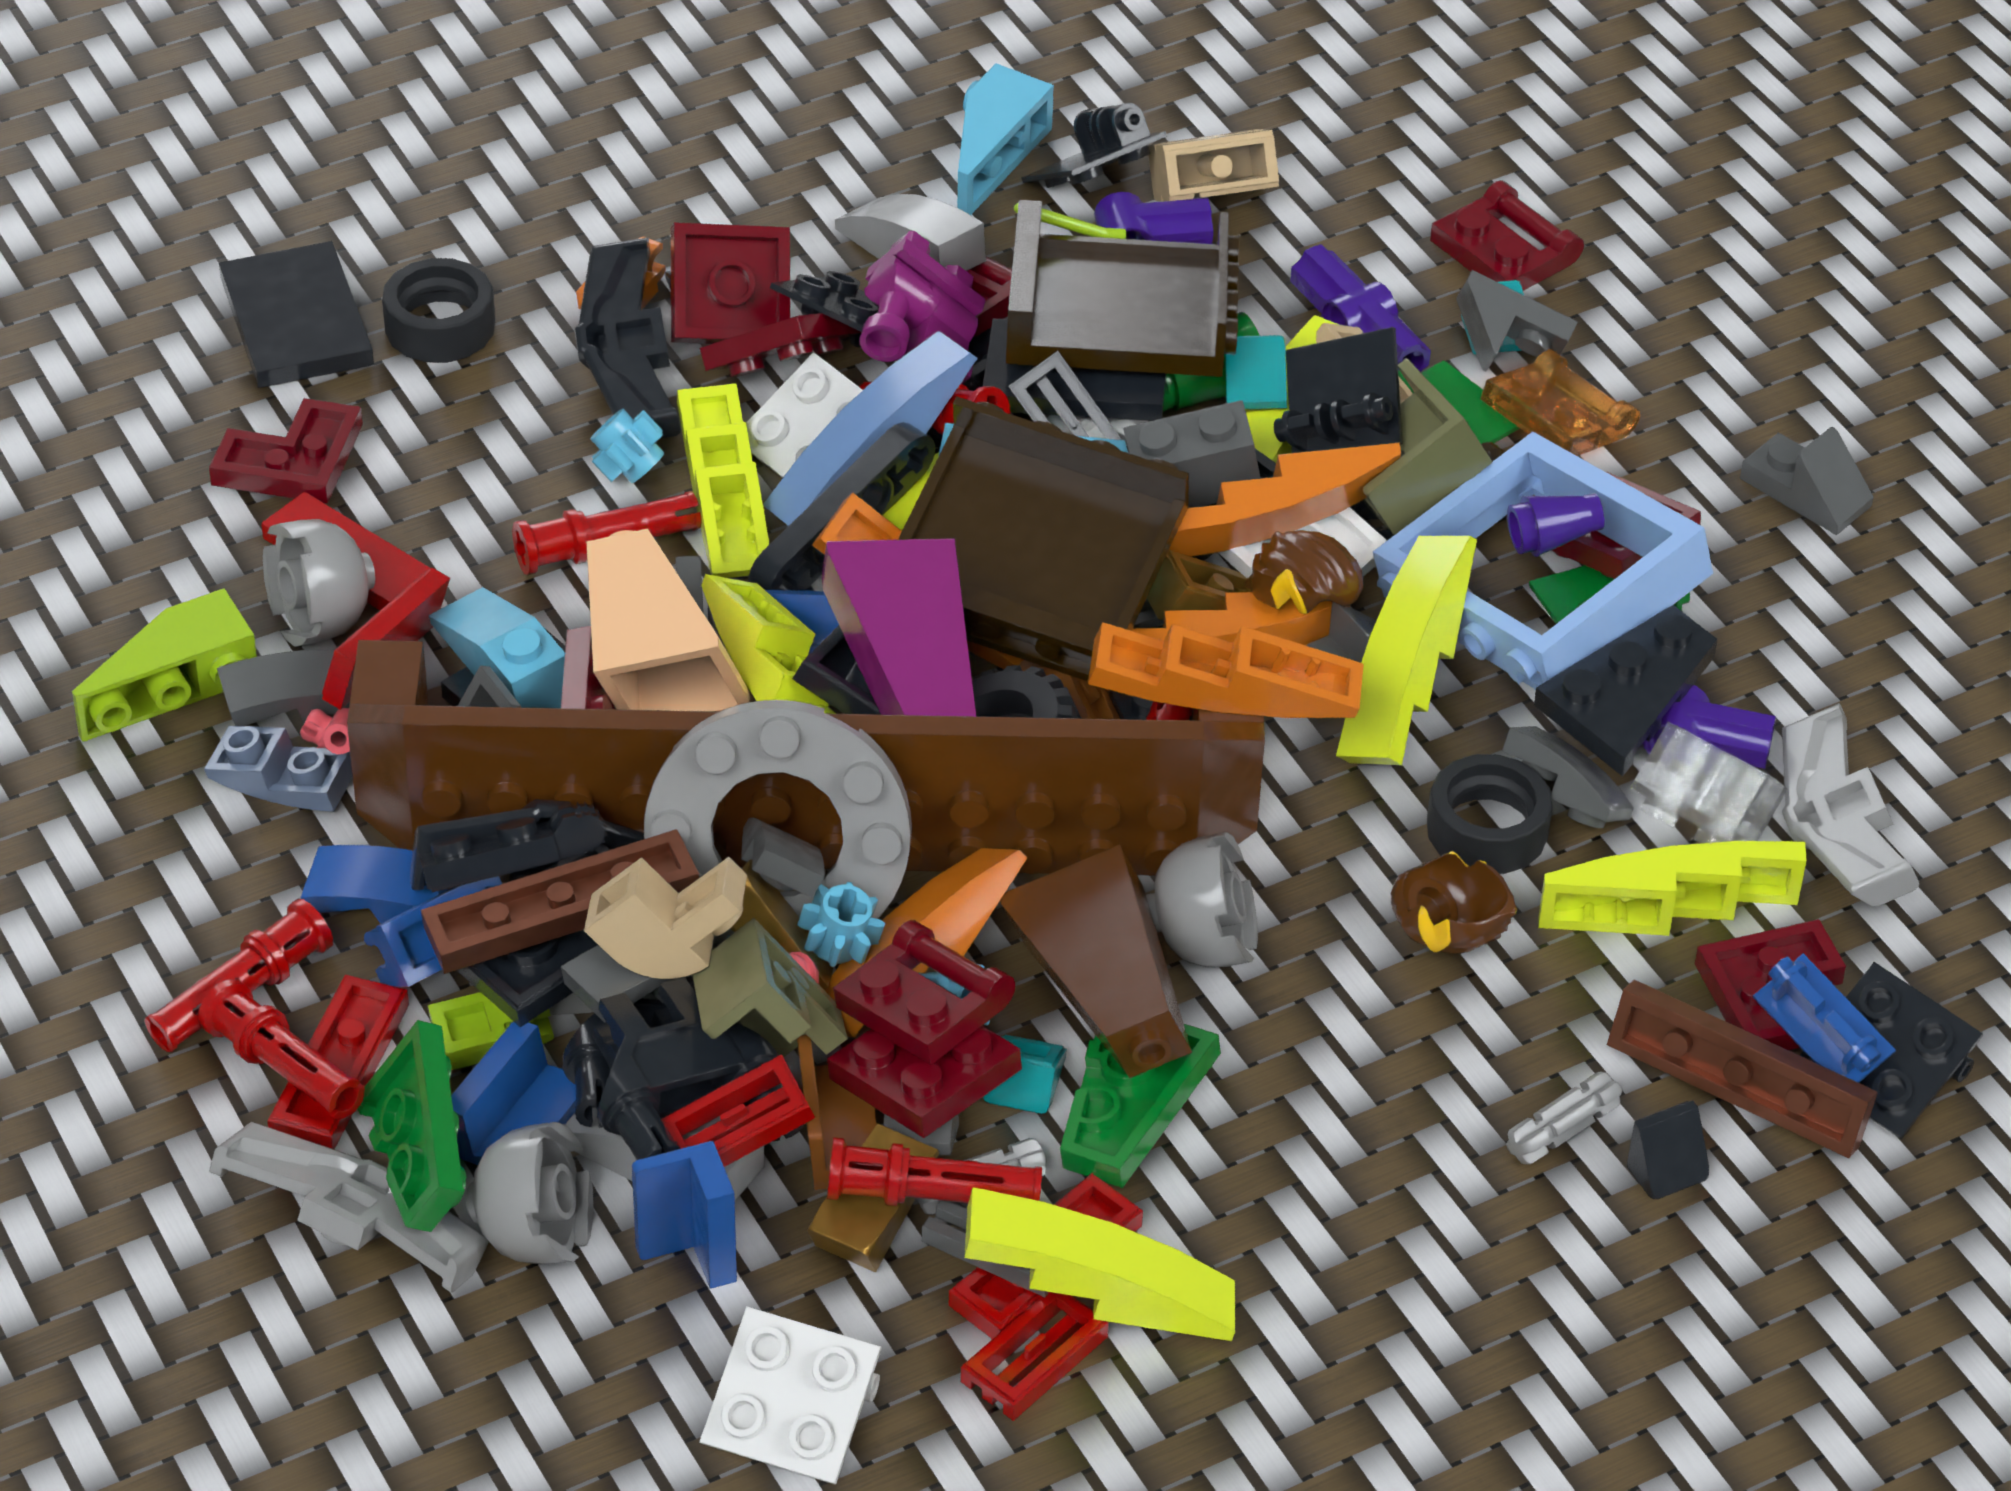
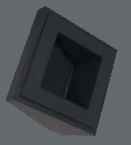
M1693 1100L1680 1103L1634 1122L1626 1167L1652 1199H1661L1704 1182L1709 1177V1162L1699 1108Z

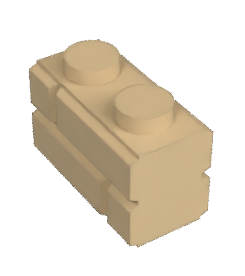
M1254 129L1148 144L1151 152L1148 157L1155 201L1189 200L1194 197L1204 198L1279 187L1275 141L1272 130Z

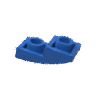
M369 845L318 846L301 899L309 902L319 913L369 908L380 924L448 889L432 892L427 889V886H424L423 890H412L410 884L412 850Z

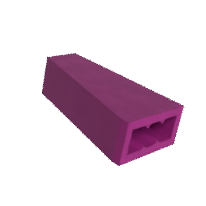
M955 539L827 541L822 571V589L881 715L976 717Z

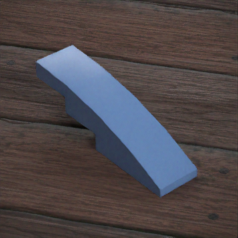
M940 331L933 334L889 366L834 417L801 453L764 502L763 506L789 526L895 424L909 423L926 434L978 358Z

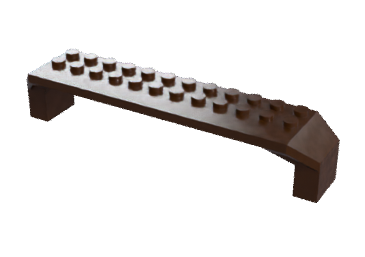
M358 640L347 719L356 813L399 849L412 851L414 834L418 826L520 810L535 799L569 801L574 806L577 802L583 804L586 801L588 805L593 804L594 809L599 810V815L602 816L603 820L644 833L647 801L661 766L672 752L673 747L686 733L719 711L429 706L423 641ZM1193 708L1192 721L828 714L857 731L861 728L889 757L902 780L908 797L912 822L911 846L905 871L944 872L977 850L991 848L1020 850L1027 857V860L1018 873L1050 874L1121 844L1137 875L1156 876L1166 856L1185 842L1203 836L1227 832L1239 844L1257 831L1265 745L1264 716L1219 713ZM784 772L757 774L735 784L718 803L712 826L714 846L722 861L730 857L740 868H743L747 863L741 858L743 827L749 818L759 819L817 846L823 856L824 869H830L838 859L843 844L841 818L829 796L809 780Z

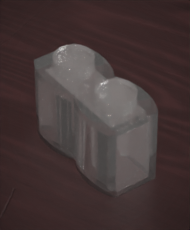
M1667 722L1630 787L1632 791L1645 799L1639 810L1670 828L1675 826L1678 819L1698 828L1693 839L1700 844L1727 841H1758L1788 790L1777 779L1670 722Z

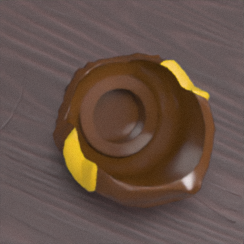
M1305 530L1287 531L1285 533L1275 532L1271 537L1270 543H1262L1261 553L1254 556L1252 573L1244 582V586L1250 589L1253 595L1261 602L1280 609L1291 598L1298 611L1302 614L1311 612L1317 604L1324 601H1332L1343 607L1350 606L1358 599L1364 587L1362 570L1357 560L1349 553L1346 547L1333 537L1320 532Z
M1453 851L1445 853L1429 862H1423L1420 866L1413 867L1400 874L1390 893L1393 912L1405 933L1411 940L1428 947L1433 952L1449 954L1468 953L1501 937V933L1508 931L1511 918L1517 912L1512 892L1504 878L1493 867L1487 865L1485 861L1479 860L1469 866Z

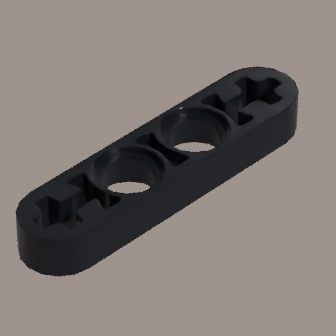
M905 422L895 424L887 430L761 552L750 569L749 582L757 583L764 590L805 591L822 575L825 555L812 546V544L843 501L851 493L856 494L860 498L866 490L861 499L883 515L929 469L935 453V443L932 438Z

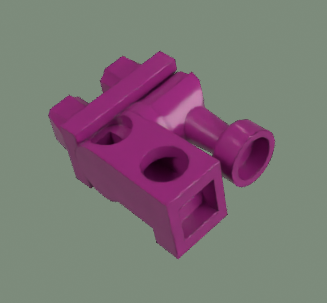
M915 231L907 232L896 241L885 255L868 268L865 279L868 281V286L864 288L865 296L875 303L879 310L878 313L870 316L864 323L860 336V345L868 356L878 361H898L938 331L968 351L969 342L978 326V318L976 316L984 308L986 299L972 289L974 277L959 265L948 264L943 267L930 257V242ZM973 366L960 384L971 378Z

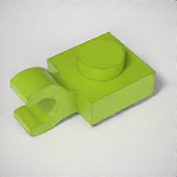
M481 992L428 1005L430 1022L442 1026L446 1056L451 1060V1070L478 1064L513 1022ZM549 1009L528 1022L538 1025L543 1044L554 1039L548 1018L551 1016Z

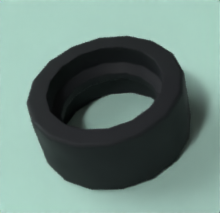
M429 258L413 262L396 271L384 285L382 305L385 334L392 347L406 357L423 362L448 363L467 358L481 350L494 335L495 307L493 287L487 275L470 263L453 258ZM433 302H453L469 308L459 315L443 319L423 318L410 313V311L421 305Z
M1474 754L1455 760L1437 774L1430 789L1427 814L1428 838L1440 856L1453 851L1469 866L1478 860L1485 861L1487 865L1493 867L1499 874H1506L1525 868L1541 855L1548 839L1552 814L1550 788L1537 771L1516 759L1498 754ZM1472 800H1494L1510 805L1522 813L1525 820L1520 824L1507 828H1484L1470 824L1458 816L1453 809L1460 804Z

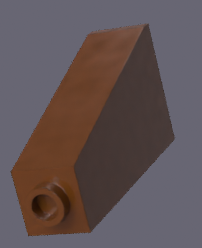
M1121 844L1005 892L1000 900L1001 905L1024 945L1129 1078L1192 1053L1144 887Z

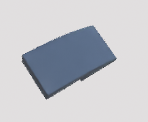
M229 725L204 768L209 779L246 795L286 806L331 812L335 811L353 777L350 752L337 755L331 753L326 748L293 747L286 728Z

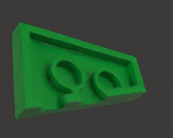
M417 1020L366 1084L363 1101L357 1110L360 1115L369 1116L373 1119L375 1126L372 1127L368 1136L374 1151L387 1153L390 1161L385 1178L405 1227L432 1232L451 1208L456 1207L461 1201L466 1187V1172L460 1166L457 1143L459 1118L457 1113L453 1111L449 1083L452 1066L450 1058L446 1056L442 1026Z
M1184 1024L1192 1053L1131 1078L1127 1076L1096 1035L1094 1040H1089L1085 1055L1086 1070L1080 1089L1075 1091L1060 1146L1063 1169L1087 1177L1093 1173L1105 1183L1123 1188L1220 1056L1219 1034Z

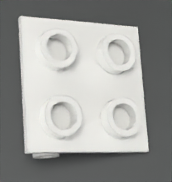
M813 352L747 421L746 426L751 454L783 478L801 453L834 417L863 390Z
M746 1306L700 1443L836 1485L864 1400L872 1402L878 1390L880 1375L874 1373L882 1349L881 1346Z

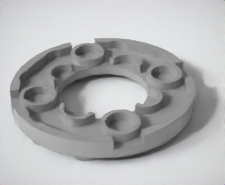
M763 700L744 703L722 710L697 724L677 742L654 780L647 801L644 839L677 829L697 868L700 878L722 862L714 846L712 821L718 803L735 784L757 774L782 772L809 780L829 796L841 818L843 844L838 859L825 874L821 884L830 889L837 885L852 882L853 886L863 890L869 897H876L878 899L872 918L878 919L893 900L902 882L911 846L912 822L907 793L896 768L883 749L861 728L857 731L846 723L825 714L824 708L812 704L787 700ZM799 891L780 892L798 917H800L803 905L812 903L814 895L810 897ZM729 929L719 936H714L713 942L720 945L729 935L735 932Z

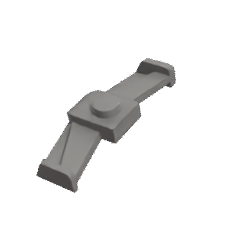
M1838 703L1782 728L1785 807L1782 810V814L1794 842H1805L1806 849L1811 850L1851 895L1875 907L1913 892L1918 888L1919 881L1906 858L1903 859L1878 833V831L1894 824L1869 768L1866 767L1849 775L1846 733L1847 718L1841 704Z
M250 1122L219 1145L213 1154L210 1173L222 1177L229 1171L305 1196L297 1221L321 1232L324 1238L335 1244L349 1246L358 1251L380 1233L443 1277L442 1287L451 1293L474 1274L489 1243L484 1235L449 1211L432 1232L405 1227L385 1178L387 1168L370 1159H361L254 1122Z

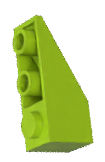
M225 588L164 609L72 691L78 733L82 742L223 693L217 667L257 657L254 633Z

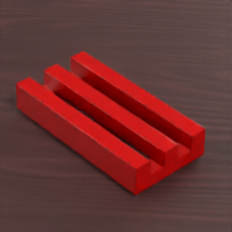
M781 1054L661 1120L681 1149L713 1141L723 1166L726 1167L813 1120L815 1116ZM780 1083L783 1086L748 1106L743 1104ZM720 1116V1121L685 1140L682 1136Z
M1048 1292L1046 1297L1041 1296L961 1366L960 1382L969 1389L974 1388L976 1385L982 1389V1398L991 1405L997 1401L1002 1403L1003 1414L1014 1421L1108 1338L1109 1322L1093 1319V1310L1071 1295ZM1061 1310L1067 1313L1045 1334L1040 1333L1026 1345L1024 1352L998 1375L992 1372Z

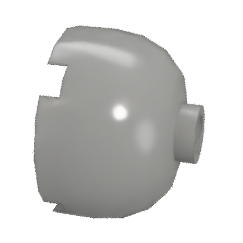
M320 519L297 520L270 526L267 533L277 536L275 545L264 546L263 549L264 582L273 616L285 614L293 630L281 631L285 640L297 647L325 641L347 632L357 623L367 604L368 590L372 589L375 585V570L370 556L366 552L361 553L355 540L342 528Z
M1227 832L1199 837L1185 842L1173 850L1163 860L1156 873L1155 893L1146 895L1157 933H1163L1169 948L1180 958L1203 967H1228L1252 962L1254 957L1247 949H1257L1258 944L1257 915L1250 880L1241 881L1238 874L1234 871L1232 863L1244 861V858L1234 837Z
M550 1122L511 1130L485 1150L476 1168L474 1181L467 1188L466 1204L472 1221L478 1223L482 1234L501 1255L515 1261L528 1264L574 1262L579 1258V1256L572 1252L574 1243L579 1247L587 1246L591 1237L594 1214L591 1176L589 1171L576 1172L571 1152L583 1149L576 1135L565 1124Z

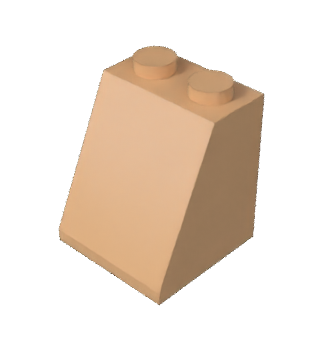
M648 529L639 531L623 530L615 532L609 537L586 541L593 672L617 710L720 712L740 704L754 702L753 696L718 635Z

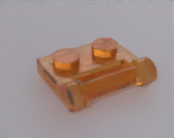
M1548 349L1541 353L1535 362L1530 365L1487 379L1480 399L1526 433L1535 432L1576 456L1624 439L1633 432L1640 420V411L1625 400L1618 402L1613 400L1568 368L1567 359L1553 349Z

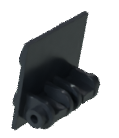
M1133 103L1083 110L1078 113L1074 120V132L1081 153L1021 178L1023 183L1044 180L1047 188L1071 181L1072 185L1085 182L1104 173L1102 166L1118 161L1119 165L1126 164L1149 155L1151 152L1148 144L1167 137L1166 131L1150 133L1142 110Z
M828 271L825 277L799 274L796 280L772 282L770 285V289L802 303V315L823 313L861 332L866 320L878 313L879 307L865 296V291L859 289V280L836 271ZM861 333L841 339L843 341L849 339L851 345L858 348L861 347Z
M1390 327L1286 350L1289 410L1283 413L1282 418L1274 421V433L1279 442L1287 441L1291 445L1292 453L1391 443L1403 444L1396 328Z
M1873 962L1846 998L1896 1051L1859 1083L1878 1092L1869 1118L1902 1139L1951 1077L1958 1082H1962L1969 1075L1974 1066V1060L1968 1055L1983 1037V1033L1876 962ZM1804 1051L1799 1055L1812 1061Z

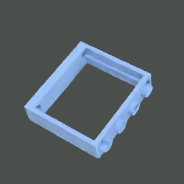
M1531 432L1495 459L1475 477L1463 483L1373 551L1379 576L1377 586L1382 589L1383 595L1386 598L1393 581L1418 536H1472L1476 539L1507 515L1509 505L1520 503L1522 496H1583L1596 493L1601 501L1605 519L1604 529L1598 530V532L1643 558L1551 629L1541 635L1468 590L1466 593L1457 642L1464 645L1475 658L1490 661L1506 671L1518 684L1524 682L1535 690L1539 685L1675 604L1713 574L1705 528L1535 432Z

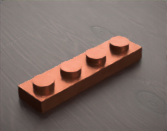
M675 829L422 909L424 929L443 973L446 974L584 930L592 893L641 857L669 885L680 893L699 879V873L678 830Z
M1635 979L1623 989L1606 1044L1847 1158H1850L1860 1147L1878 1094L1877 1091Z

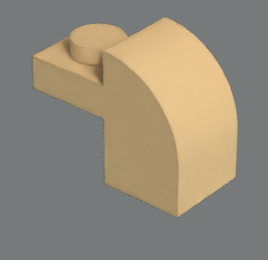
M641 857L592 893L584 932L616 962L637 974L658 979H674L693 975L709 966L714 936L725 933L740 918L743 912L742 903L747 874L728 857L678 893Z

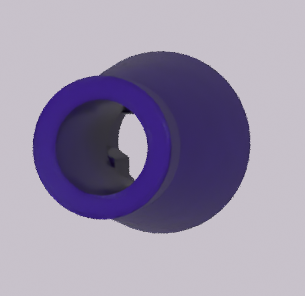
M1596 493L1583 496H1522L1520 503L1509 505L1507 509L1508 528L1515 550L1518 554L1531 552L1535 557L1590 532L1602 530L1605 525L1603 507Z

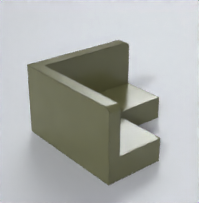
M1407 358L1397 365L1414 391L1410 397L1400 404L1403 439L1400 449L1403 456L1363 488V492L1367 497L1363 501L1393 535H1396L1492 463V460L1463 416Z
M755 918L751 919L711 951L709 966L692 975L702 1029L711 1039L717 1038L739 1021L743 1026L750 1028L765 1038L778 1055L782 1054L783 1058L798 1047L797 1038L804 1034L826 1055L848 1039L841 1010L836 1008V1002Z

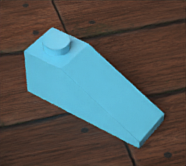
M997 63L979 81L975 80L970 84L963 101L965 117L958 167L957 208L972 215L1052 130L1054 85Z
M483 587L429 615L432 626L474 676L480 665L490 666L522 708H561L565 652L534 616Z

